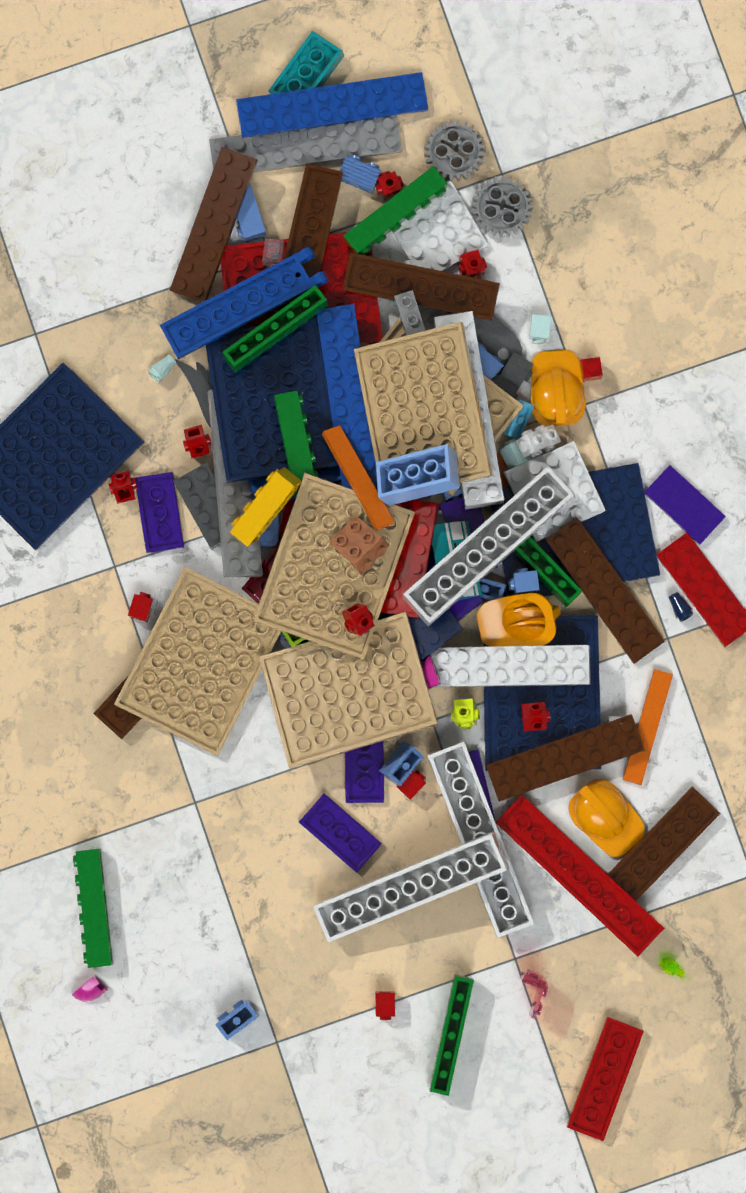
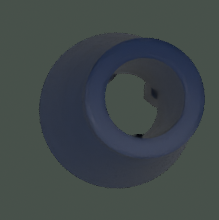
M678 592L668 597L675 617L680 622L693 615V609Z

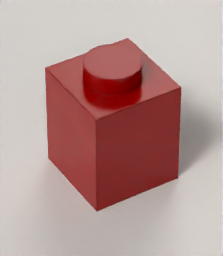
M600 357L581 359L580 367L583 382L602 378Z
M140 592L139 595L134 594L128 616L148 622L154 600L150 598L151 595Z
M418 770L416 772L411 771V774L404 780L402 786L397 785L396 787L411 800L426 784L424 781L426 777Z
M375 991L376 1017H380V1020H391V1016H395V991Z

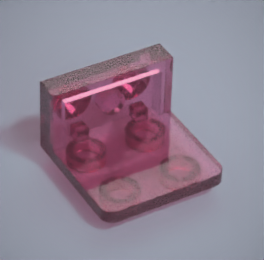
M527 969V972L522 971L520 980L523 983L537 987L529 1012L530 1017L535 1019L536 1015L540 1016L543 1006L540 1001L542 996L546 997L549 986L546 984L545 978L539 977L540 974L538 972Z

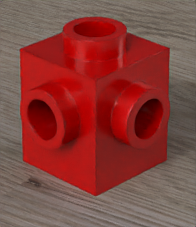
M395 171L381 173L375 185L378 195H382L384 201L390 200L404 186L401 176H397ZM393 182V185L388 186L387 183Z
M478 249L461 254L459 257L460 265L458 269L460 275L478 279L483 278L482 276L485 274L487 264L484 257L481 258Z
M202 424L184 429L186 440L183 441L185 451L190 452L191 458L201 457L210 453L208 446L212 445L209 434L205 435Z
M129 471L111 475L112 483H109L111 495H115L117 504L135 500L134 489H137L135 477L131 478Z
M357 603L342 611L345 628L352 634H357L358 636L365 635L369 632V629L375 626L373 615L366 605Z
M545 702L521 704L524 731L546 730L547 721H550V711L546 710Z

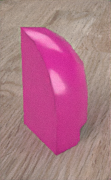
M430 655L421 663L428 689L441 685Z
M95 975L76 990L72 996L83 1002L93 1001L105 993L107 988Z

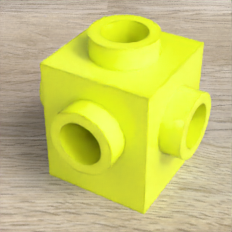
M474 699L454 700V710H451V718L461 729H471L472 726H477V720L480 719V711Z

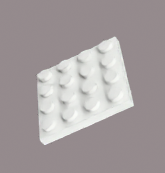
M452 181L447 182V191L439 198L437 196L431 200L432 203L424 210L422 208L419 209L413 219L410 221L406 219L401 223V228L394 232L411 265L445 271L459 263L461 254L477 249L481 251L488 247L486 240Z
M574 441L504 472L514 496L546 467H549L574 494L572 500L532 534L535 542L549 537L575 517L580 522H583L606 511Z

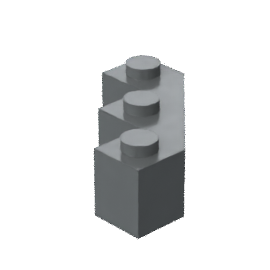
M514 352L495 384L514 399H517L519 395L516 393L523 381L528 382L533 374L530 370L534 364Z

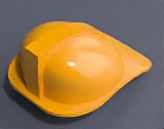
M569 350L542 351L537 353L532 360L534 365L531 368L533 372L531 375V404L534 405L532 410L534 418L545 426L572 425L578 422L583 416L586 407L578 357Z
M521 593L489 600L477 612L481 640L490 647L546 645L556 634L555 620L560 616L561 612L559 605H552L549 599L538 593Z
M596 779L590 781L570 800L569 815L573 823L609 856L621 857L625 855L644 835L645 828L641 818L618 788L607 780Z

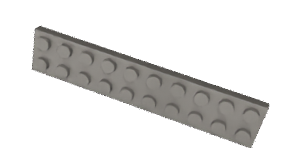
M396 115L247 138L237 135L209 139L213 169L221 147L257 159L258 162L254 173L306 166V163L313 165L343 161L346 155L350 157L351 155H356L360 158L401 153Z
M209 390L208 403L224 578L263 576L260 538L257 542L247 547L230 533L233 528L231 526L233 521L245 513L243 508L255 498L247 480L226 482L213 391Z

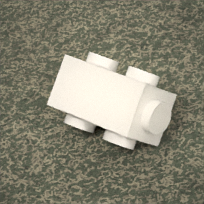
M543 424L536 427L535 431L529 429L521 433L522 437L516 440V443L523 458L528 456L535 458L543 454L542 451L548 453L556 449L555 445L560 443L561 440L554 425L545 427Z

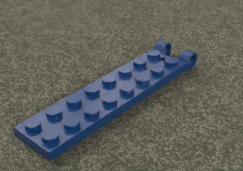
M304 248L300 252L161 324L160 327L177 359L185 357L301 296L313 286L321 287L325 285L329 279L324 271L309 278L301 263L309 262L316 256L312 248ZM296 273L301 274L300 277H296L295 275Z

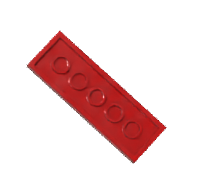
M687 532L657 554L658 560L724 648L746 632V610Z
M606 1017L568 1120L567 1128L604 1141L644 1030Z

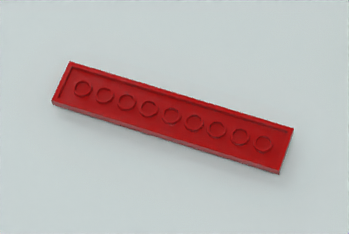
M523 795L495 822L637 957L665 929Z

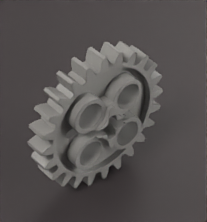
M450 120L448 126L445 122H442V128L436 125V133L430 131L432 138L427 137L426 142L429 144L424 145V149L428 150L424 153V157H430L426 160V164L432 163L431 167L434 166L439 173L443 174L442 177L444 179L446 176H449L450 181L453 180V177H456L459 182L460 176L467 180L468 173L474 176L473 169L479 171L480 167L478 164H483V160L479 157H485V152L481 151L485 149V145L480 144L483 142V137L477 138L479 131L473 133L474 126L472 125L470 128H467V122L462 126L460 125V120L457 121L456 125ZM451 134H455L458 137V139L456 141H450L448 139V136ZM467 145L471 146L473 148V151L470 153H466L463 150V147ZM456 148L458 149V153H457V152L451 153V150H452V149H453V150L456 149ZM444 149L446 155L439 156L436 151ZM454 160H458L462 165L457 168L453 167L451 163Z
M502 175L501 181H498L497 177L494 176V182L487 179V186L481 183L482 191L476 189L475 193L478 196H473L472 199L476 203L471 205V208L476 210L472 212V216H478L475 219V223L481 222L479 228L486 227V234L491 230L493 231V237L496 233H499L500 238L503 237V233L510 237L511 231L517 234V228L524 229L522 223H529L526 217L532 216V213L528 211L533 209V206L529 205L532 202V198H527L530 193L529 191L523 192L525 185L518 186L519 180L512 183V177H510L508 181H505V177ZM494 191L499 192L501 197L494 199L491 197V193ZM516 197L519 203L511 204L509 198ZM501 203L505 204L503 210H500ZM492 209L494 210L495 215L493 217H489L486 215L485 211ZM511 215L514 220L506 222L503 217Z

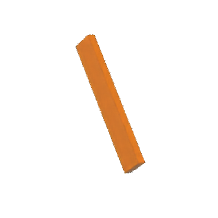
M341 426L323 431L322 436L375 530L393 525L394 520L384 502L378 498V492Z
M657 669L653 670L637 727L645 751L629 756L622 779L624 781L642 785L673 674Z

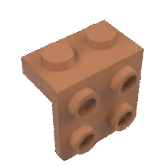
M354 517L330 541L331 546L345 557L360 575L367 571L378 557H381L388 548L383 538L359 517Z

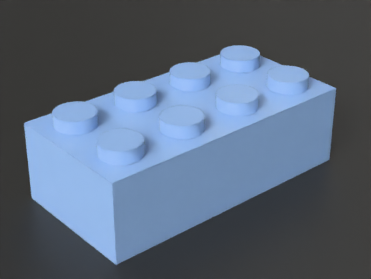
M448 444L376 462L378 498L388 506L460 488L457 452Z

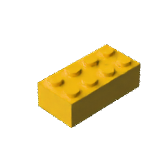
M287 468L273 471L266 479L268 483L263 487L261 486L254 494L256 499L248 502L243 508L245 513L240 517L238 516L231 524L233 528L230 533L247 547L259 540L300 487L302 481Z

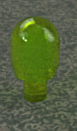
M664 957L660 960V969L668 975L673 976L675 974L682 978L685 974V971L679 968L680 964L674 959Z

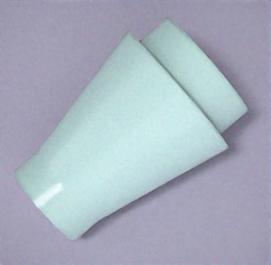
M168 354L165 358L150 366L148 373L156 382L164 380L176 361Z

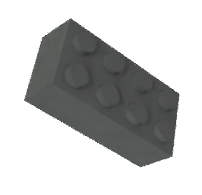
M205 463L173 482L210 549L213 550L221 545L216 483L208 464Z

